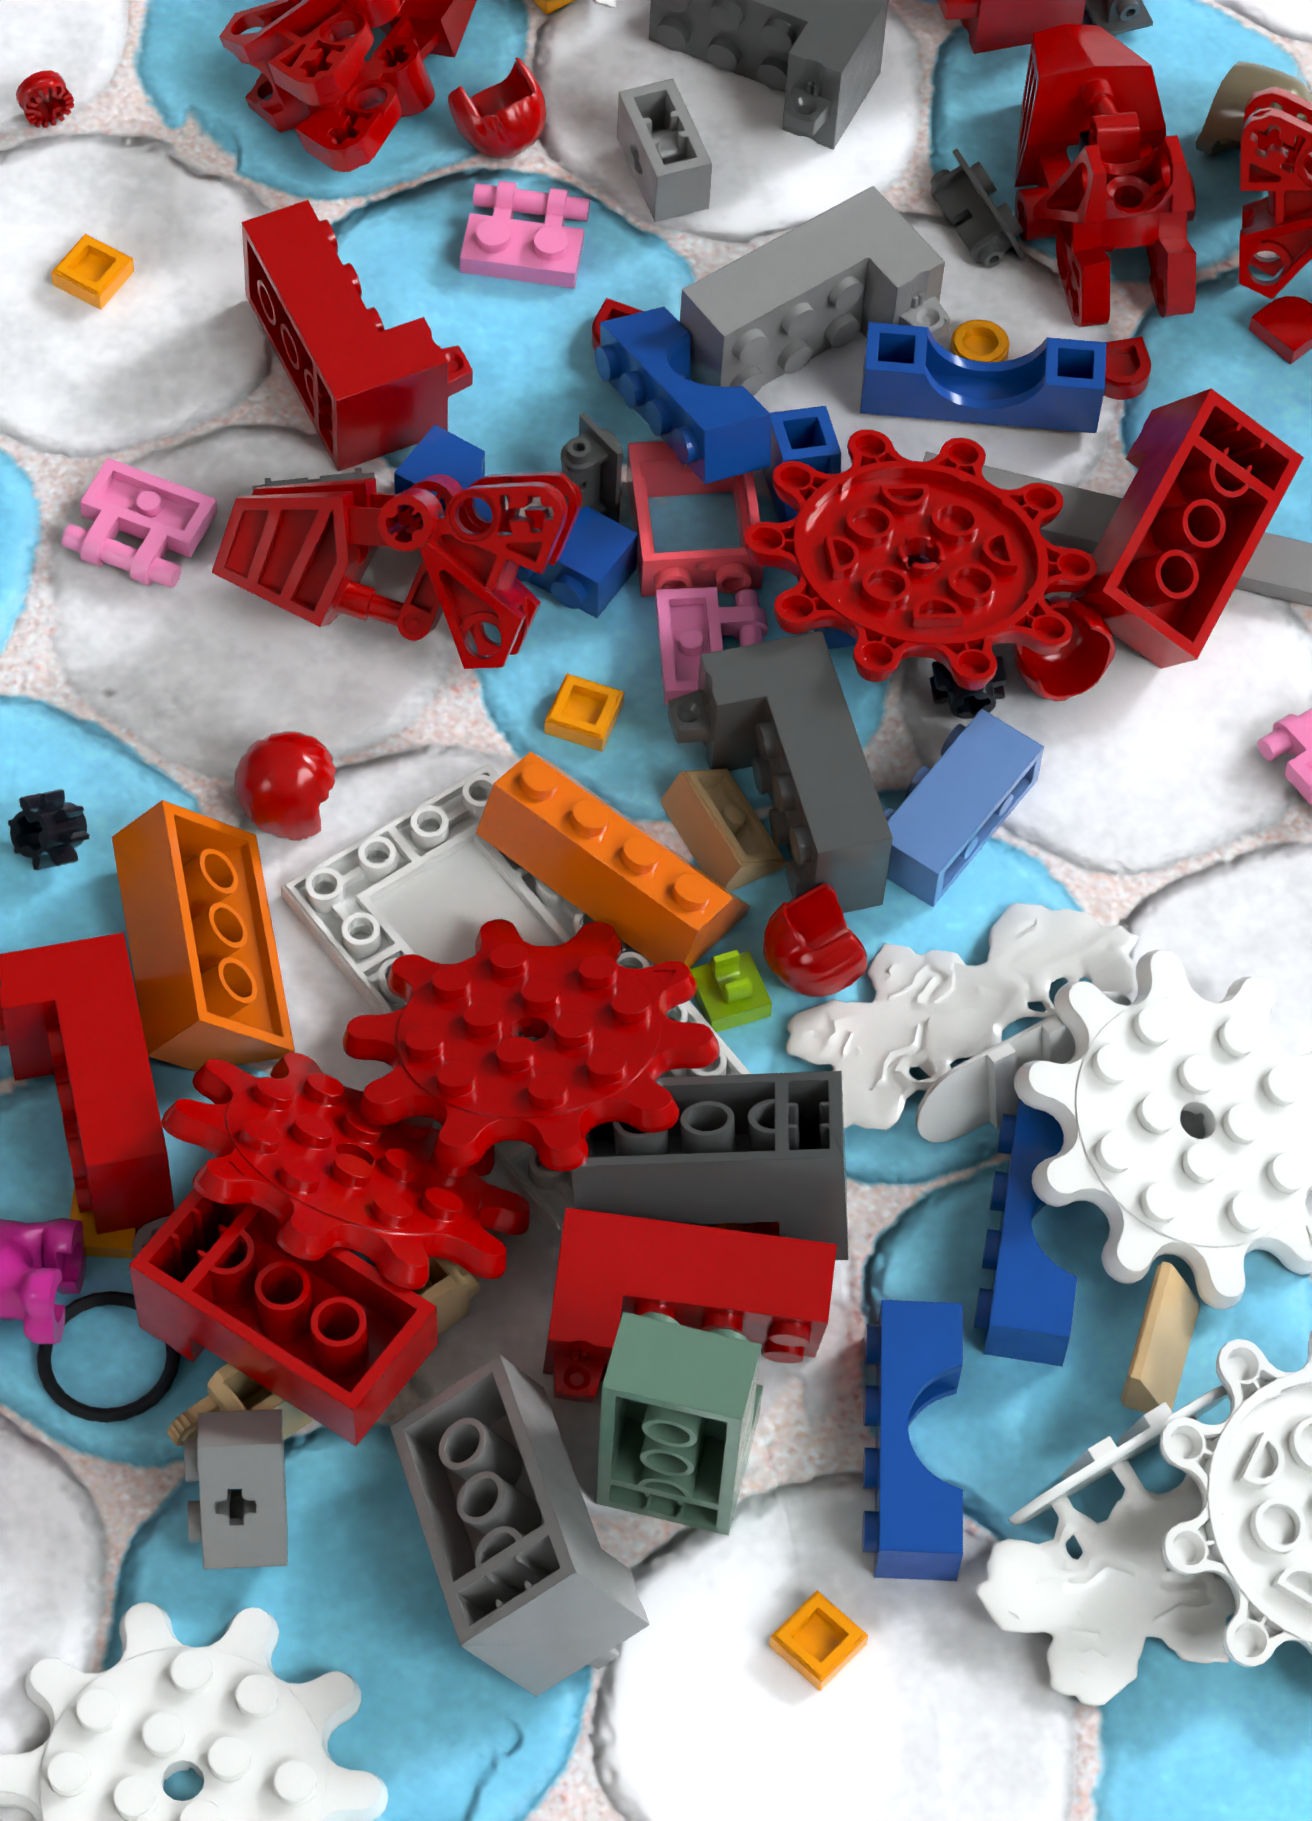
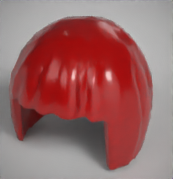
M518 57L515 58L516 61L510 74L502 82L484 89L471 98L468 97L461 86L453 90L448 96V104L453 120L463 138L481 153L496 159H511L526 151L535 144L542 134L545 125L546 109L544 95L531 71Z
M1053 596L1049 599L1045 598V601L1049 607L1070 621L1073 627V634L1069 643L1059 653L1050 656L1039 654L1026 646L1013 643L1012 654L1021 678L1033 692L1044 699L1066 701L1073 696L1088 691L1100 681L1114 659L1116 647L1108 624L1095 609L1073 598Z
M296 731L274 733L254 742L241 757L234 779V793L245 816L252 820L260 830L279 838L300 841L319 833L322 829L319 806L320 803L329 798V791L335 784L334 775L336 767L333 764V757L315 737Z
M827 882L804 892L788 903L783 902L771 915L764 931L763 954L770 970L789 990L809 997H824L836 994L851 986L865 973L867 969L866 950L861 941L847 926L836 891Z

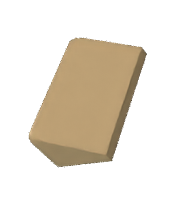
M727 768L681 771L662 796L661 805L701 870L730 892L779 871L786 865L785 858Z
M1162 1261L1161 1265H1157L1120 1401H1123L1122 1406L1148 1413L1164 1402L1167 1403L1172 1411L1199 1312L1197 1297L1172 1263Z

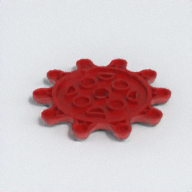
M875 430L856 431L850 436L847 443L852 466L842 473L826 474L797 461L783 462L778 465L772 475L775 492L780 500L791 506L798 513L797 516L788 522L782 523L757 522L745 530L743 542L747 555L752 562L762 566L787 570L799 580L797 585L783 591L774 601V614L780 628L791 634H802L813 629L830 627L840 629L851 635L857 641L853 652L856 670L863 679L870 682H882L888 679L897 669L901 660L909 657H924L934 659L943 664L960 687L967 690H979L990 682L997 670V660L992 652V646L1004 642L1017 643L1042 655L1050 656L1059 653L1071 640L1073 627L1067 618L1047 605L1044 596L1054 592H1079L1084 590L1095 578L1098 567L1095 559L1083 550L1055 546L1046 541L1041 535L1040 528L1051 523L1063 508V496L1059 490L1045 483H1031L1012 490L1000 489L985 480L982 474L986 458L983 447L967 438H952L946 441L941 447L940 453L934 459L921 462L908 460L899 455L890 439L881 432ZM924 556L932 561V563L927 564L914 562L911 567L908 566V559Z
M495 919L486 922L480 928L475 941L476 955L459 963L440 964L415 954L403 955L392 963L387 978V985L392 994L403 999L407 1004L402 1009L392 1013L360 1015L349 1021L342 1038L343 1050L348 1056L359 1060L385 1062L393 1068L391 1072L372 1081L364 1088L359 1103L361 1117L368 1123L375 1125H389L414 1116H426L438 1121L442 1128L434 1145L435 1159L441 1165L456 1169L476 1164L494 1144L513 1140L524 1141L532 1145L537 1151L541 1164L549 1170L558 1172L570 1171L579 1168L586 1162L589 1157L586 1135L592 1128L602 1123L623 1122L638 1130L649 1133L666 1131L677 1123L679 1108L671 1093L657 1084L656 1080L663 1073L680 1068L697 1069L709 1066L718 1059L720 1054L719 1042L708 1026L700 1023L675 1021L666 1016L672 1008L689 1001L696 994L697 981L689 967L680 961H665L641 969L626 968L617 964L616 960L622 952L621 940L610 924L599 921L585 924L573 938L557 946H535L523 941L513 923L508 920ZM522 1031L524 1037L518 1036V1033ZM525 1037H538L541 1039L532 1042L530 1039Z
M285 1054L272 1068L271 1078L255 1077L227 1061L209 1059L194 1074L192 1084L199 1093L210 1099L214 1104L191 1099H179L164 1113L161 1124L167 1133L184 1142L203 1147L217 1157L209 1159L194 1175L192 1181L196 1191L203 1197L221 1204L247 1203L262 1207L274 1215L281 1224L276 1236L278 1245L288 1254L302 1260H320L328 1250L338 1247L360 1252L373 1261L385 1279L392 1284L406 1289H421L425 1287L429 1278L428 1258L432 1257L452 1261L476 1276L485 1279H497L506 1270V1247L485 1229L511 1235H522L527 1232L530 1225V1205L525 1198L489 1184L479 1177L489 1175L493 1170L494 1145L486 1151L482 1159L472 1166L456 1169L441 1165L435 1159L434 1145L440 1130L432 1127L433 1121L431 1118L414 1116L389 1125L368 1123L361 1117L359 1112V1103L363 1091L343 1086L334 1077L324 1074L314 1060L303 1054Z

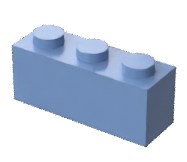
M984 709L977 713L967 727L958 724L944 742L941 749V758L932 768L923 766L915 774L907 788L905 801L896 811L892 808L884 811L893 837L887 879L934 907L1038 781L1044 746Z

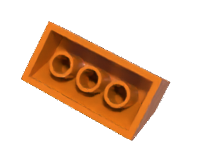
M531 751L494 782L476 834L593 920L610 924L623 942L655 965L665 961H680L690 969L748 913L750 905L555 764Z
M161 800L112 836L134 982L148 1057L192 1071H198L209 1059H221L233 1065L279 1059L287 1053H294L295 1048L256 835Z

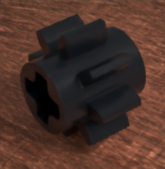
M995 656L998 665L995 676L985 687L979 690H967L960 687L943 664L933 661L932 669L934 676L929 679L934 704L949 702L951 713L963 719H973L981 709L990 713L996 706V699H1004L1005 697L1003 685L1008 680L1003 657Z
M62 789L21 797L19 803L23 811L15 815L12 820H8L15 854L20 853L25 857L33 858L32 865L34 870L77 862L78 855L74 848L80 846L90 836L87 833V822L83 814V806H76L73 803L65 802V793Z

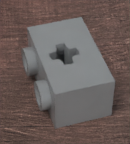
M674 79L619 91L617 139L654 221L657 222L709 209L712 161Z
M282 1409L198 1413L197 1440L184 1441L185 1481L199 1482L200 1500L188 1501L189 1543L202 1542L203 1569L287 1566L288 1523Z

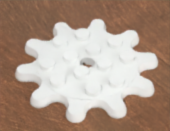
M1153 950L1144 954L1137 962L1136 979L1138 993L1134 1002L1129 1006L1113 1002L1096 986L1086 981L1069 982L1063 985L1056 993L1054 1000L1055 1011L1074 1037V1055L1069 1062L1064 1064L1039 1060L1027 1062L1017 1070L1014 1077V1089L1023 1103L1054 1116L1064 1134V1143L1060 1152L1053 1157L1045 1159L1036 1166L1032 1173V1185L1036 1195L1047 1205L1061 1207L1075 1201H1088L1094 1203L1104 1212L1108 1219L1110 1231L1101 1257L1107 1274L1115 1281L1123 1284H1133L1147 1274L1156 1257L1163 1254L1175 1255L1183 1259L1190 1266L1201 1299L1214 1309L1225 1310L1235 1306L1242 1298L1245 1289L1244 1257L1249 1251L1258 1249L1268 1251L1276 1256L1291 1272L1300 1275L1312 1272V1221L1307 1214L1305 1205L1306 1196L1312 1191V1051L1300 1056L1288 1053L1272 1037L1268 1021L1272 1012L1275 993L1271 984L1266 979L1261 977H1242L1237 979L1228 988L1225 998L1221 1002H1210L1199 997L1190 987L1182 961L1175 953L1169 950ZM1181 1111H1190L1196 1115L1201 1112L1205 1116L1202 1119L1205 1128L1204 1139L1191 1137L1185 1132L1180 1121Z
M1311 1330L1308 1341L1307 1362L1297 1372H1283L1276 1369L1268 1362L1263 1352L1248 1340L1236 1339L1226 1343L1219 1350L1216 1359V1374L1230 1400V1414L1223 1423L1217 1425L1203 1424L1187 1417L1176 1418L1165 1425L1160 1434L1159 1449L1161 1456L1167 1463L1184 1471L1193 1478L1200 1489L1202 1497V1510L1199 1515L1192 1521L1177 1524L1164 1535L1161 1547L1162 1558L1171 1570L1180 1574L1196 1575L1202 1572H1213L1227 1582L1235 1597L1236 1611L1223 1633V1649L1230 1660L1244 1667H1255L1265 1663L1271 1657L1276 1647L1287 1641L1298 1642L1312 1656Z
M148 1602L133 1605L123 1614L119 1623L122 1655L118 1663L109 1670L98 1674L83 1673L59 1658L50 1657L41 1659L31 1667L26 1675L25 1689L31 1702L48 1717L50 1722L49 1736L45 1743L34 1751L0 1755V1806L17 1807L26 1810L36 1821H374L386 1810L388 1803L387 1787L381 1778L374 1773L340 1767L332 1761L328 1753V1741L331 1733L339 1725L350 1720L359 1710L361 1690L358 1683L350 1675L339 1671H331L315 1680L302 1684L287 1683L279 1679L271 1665L272 1654L279 1638L277 1622L268 1612L253 1607L244 1609L236 1614L229 1622L225 1634L219 1641L210 1646L190 1647L183 1645L177 1640L172 1630L171 1620L167 1612L160 1606ZM190 1768H193L196 1774L204 1781L202 1790L190 1800H174L167 1796L163 1790L164 1779L167 1780L178 1771H189Z

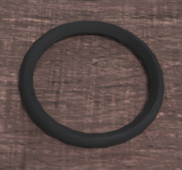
M107 1291L92 1293L76 1299L65 1306V1325L79 1313L97 1306L117 1305L136 1310L134 1295L125 1292ZM165 1343L167 1356L159 1381L146 1395L137 1401L114 1408L91 1407L77 1402L64 1392L57 1383L52 1371L51 1353L53 1344H39L37 1366L44 1389L57 1405L68 1413L82 1419L107 1423L130 1419L143 1414L156 1405L172 1386L178 1373L181 1354Z

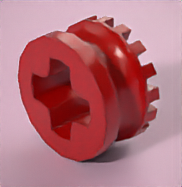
M52 70L40 71L30 75L23 80L16 91V100L24 110V116L31 125L34 124L37 128L40 125L43 128H48L49 122L52 126L57 125L55 120L59 119L61 122L65 120L63 115L69 116L71 113L70 109L74 107V98L66 88L64 79L59 73Z

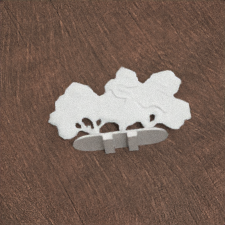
M1013 903L1007 907L990 929L988 940L990 950L987 961L977 966L966 965L958 953L931 950L921 955L916 954L909 947L884 943L879 953L874 956L866 974L872 980V986L877 992L873 1002H844L831 999L823 1004L796 1013L789 1020L787 1027L791 1035L786 1042V1052L812 1064H830L833 1067L832 1071H842L844 1129L853 1124L865 1129H889L899 1120L906 1099L917 1090H924L926 1093L918 1106L916 1126L920 1136L931 1143L948 1142L971 1132L989 1121L996 1129H999L1003 1114L1015 1115L1019 1097L1014 1089V1077L1022 1065L1033 1060L1064 1064L1069 1062L1074 1055V1037L1069 1028L1056 1014L1055 1007L1049 998L1051 983L1060 978L1067 979L1069 983L1077 982L1080 978L1087 977L1107 998L1117 1004L1129 1006L1131 1000L1126 995L1138 988L1136 966L1129 957L1138 936L1128 933L1123 926L1102 927L1089 912L1075 911L1068 908L1052 911L1043 905ZM1041 1001L1046 1011L1036 1012L1028 1008L1027 1003ZM1024 1017L1044 1018V1020L1004 1041L1001 1040L1002 1031L1010 1023ZM959 1058H970L969 1060L951 1069L950 1064ZM919 1066L930 1078L917 1080L909 1074V1070L912 1067Z
M1223 1385L1214 1388L1172 1413L1166 1402L1144 1414L1116 1441L1119 1447L1116 1446L1110 1436L1093 1445L1061 1474L1064 1478L1063 1481L1029 1502L1008 1519L1011 1524L1020 1525L1053 1507L1059 1517L1054 1539L1040 1544L1006 1539L993 1544L990 1559L986 1564L988 1579L978 1585L976 1594L1002 1631L1050 1633L1053 1641L1047 1651V1661L1051 1675L1050 1686L1054 1691L1062 1695L1076 1696L1080 1703L1093 1707L1105 1705L1137 1678L1138 1660L1142 1655L1145 1639L1148 1636L1161 1638L1169 1648L1175 1650L1182 1661L1205 1664L1212 1662L1228 1663L1229 1658L1223 1649V1633L1227 1626V1617L1236 1611L1235 1597L1230 1586L1221 1576L1213 1572H1202L1196 1575H1183L1175 1572L1165 1564L1161 1553L1163 1538L1168 1530L1179 1523L1192 1521L1201 1512L1202 1497L1200 1489L1194 1479L1186 1474L1183 1482L1169 1492L1156 1494L1148 1491L1129 1462L1132 1458L1159 1443L1162 1430L1172 1420L1181 1417L1197 1420V1418L1227 1398L1228 1395ZM1114 1471L1125 1491L1122 1499L1116 1502L1107 1520L1096 1523L1073 1508L1069 1500L1070 1496ZM1073 1535L1083 1551L1079 1559L1071 1558L1067 1551L1066 1543Z

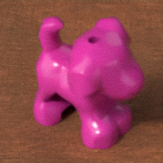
M67 1218L33 1223L0 1219V1319L23 1321L24 1335L33 1343H60L65 1325V1305L55 1304L56 1291L60 1294H80L86 1271L83 1223L79 1220Z

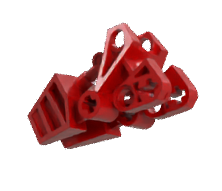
M277 0L235 13L219 38L223 47L232 52L241 63L252 65L262 72L251 91L245 96L249 107L279 133L295 129L305 151L331 169L339 172H351L358 167L368 164L376 156L400 117L419 114L433 103L436 96L435 89L423 60L428 54L455 58L477 0ZM253 27L263 28L256 33L241 34ZM378 27L387 36L373 52L370 61H365L364 57L374 41L371 28ZM273 93L271 98L264 100L267 95Z
M1063 24L1033 33L1021 106L1014 187L1038 185V187L1019 189L1015 195V216L1024 230L1020 234L1021 240L1024 242L1056 238L1057 266L1074 325L1078 327L1106 325L1109 322L1111 260L1106 252L1113 253L1114 248H1135L1139 246L1146 248L1151 268L1149 284L1157 310L1162 318L1193 313L1196 301V252L1187 240V222L1193 221L1195 217V187L1193 178L1187 170L1178 136H1166V125L1152 65L1099 25ZM1089 131V146H1085L1071 164L1067 154V146L1079 145L1080 132Z
M1275 86L1254 92L1247 100L1241 134L1240 191H1268V197L1243 205L1242 229L1239 236V284L1270 299H1273L1312 259V103ZM1274 102L1281 105V110L1269 107ZM1297 114L1305 115L1303 120L1298 119ZM1260 251H1271L1277 255L1272 258H1264L1257 255V253ZM1249 265L1272 277H1275L1282 267L1283 270L1277 278L1270 281H1262L1252 275Z
M554 471L491 474L481 477L464 489L458 481L450 476L434 474L425 477L408 490H404L399 494L377 493L376 478L257 487L253 490L251 496H239L235 499L211 573L319 627L331 624L343 613L364 621L370 617L397 626L398 631L404 638L417 641L436 628L444 612L463 668H500L505 666L509 655H516L520 652L541 604V601L516 578L520 566H523L536 573L544 574L548 564L553 566L562 555L580 512L582 495L580 487L574 484L564 473ZM432 491H435L438 494L435 496L434 494H432ZM505 496L507 497V501H508V510H507V513H506V505H505ZM540 496L542 506H529L524 510L526 517H518L521 508L531 504L533 497ZM564 496H567L568 498V505L566 503ZM440 498H443L445 501L446 510L444 511L442 504L439 502ZM476 498L482 499L489 505L492 512V521L483 518L478 513L475 505ZM548 507H552L554 515L551 517ZM379 546L391 547L394 550L403 552L420 550L423 559L404 603L377 595L376 589L359 584ZM483 622L491 623L500 631L501 643H495L488 638ZM469 630L474 639L478 654L469 646Z

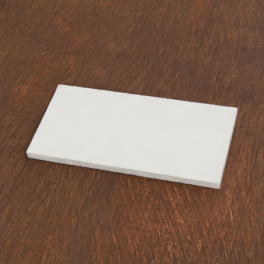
M490 763L478 768L281 885V897L376 1015L395 1012L407 1004L403 999L392 994L387 985V978L392 963L403 955L415 954L440 964L459 963L476 955L475 941L480 928L486 922L495 919L508 920L513 923L523 941L535 946H557L573 938L585 924L596 922L476 834L492 786L501 777ZM621 940L622 952L616 960L617 964L626 968L637 969L655 965ZM690 1001L675 1006L668 1011L666 1016L672 1020L700 1023L708 1026L719 1042L720 1054L714 1063L704 1068L674 1069L663 1073L660 1077L751 1074ZM522 1031L518 1033V1036L524 1037ZM525 1037L530 1039L532 1042L541 1039L538 1037ZM507 1140L494 1144V1163L518 1193L529 1202L530 1208L560 1244L565 1208H574L571 1170L558 1172L544 1167L538 1159L537 1151L532 1145L524 1141Z

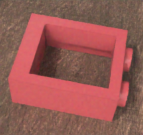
M665 441L628 443L626 481L632 529L638 533L637 568L641 597L656 596V590L717 587V592L721 591L728 594H735L745 589H762L764 566L750 560L743 542L745 530L750 525L760 522L753 472L704 484L686 464H682L678 460L675 452ZM733 492L741 547L655 553L648 497Z

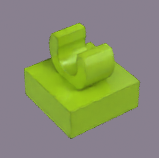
M733 950L713 956L711 963L690 969L697 981L695 999L704 1019L716 1033L771 1016L772 1002L750 951L739 954L738 950Z

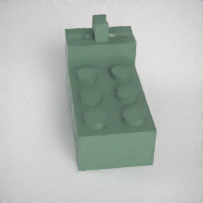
M623 1312L602 1385L596 1504L729 1536L760 1415L763 1386L758 1385L757 1380L762 1344L750 1342L742 1334L728 1329H713L708 1332L683 1326L675 1319L661 1313L647 1312L636 1315Z

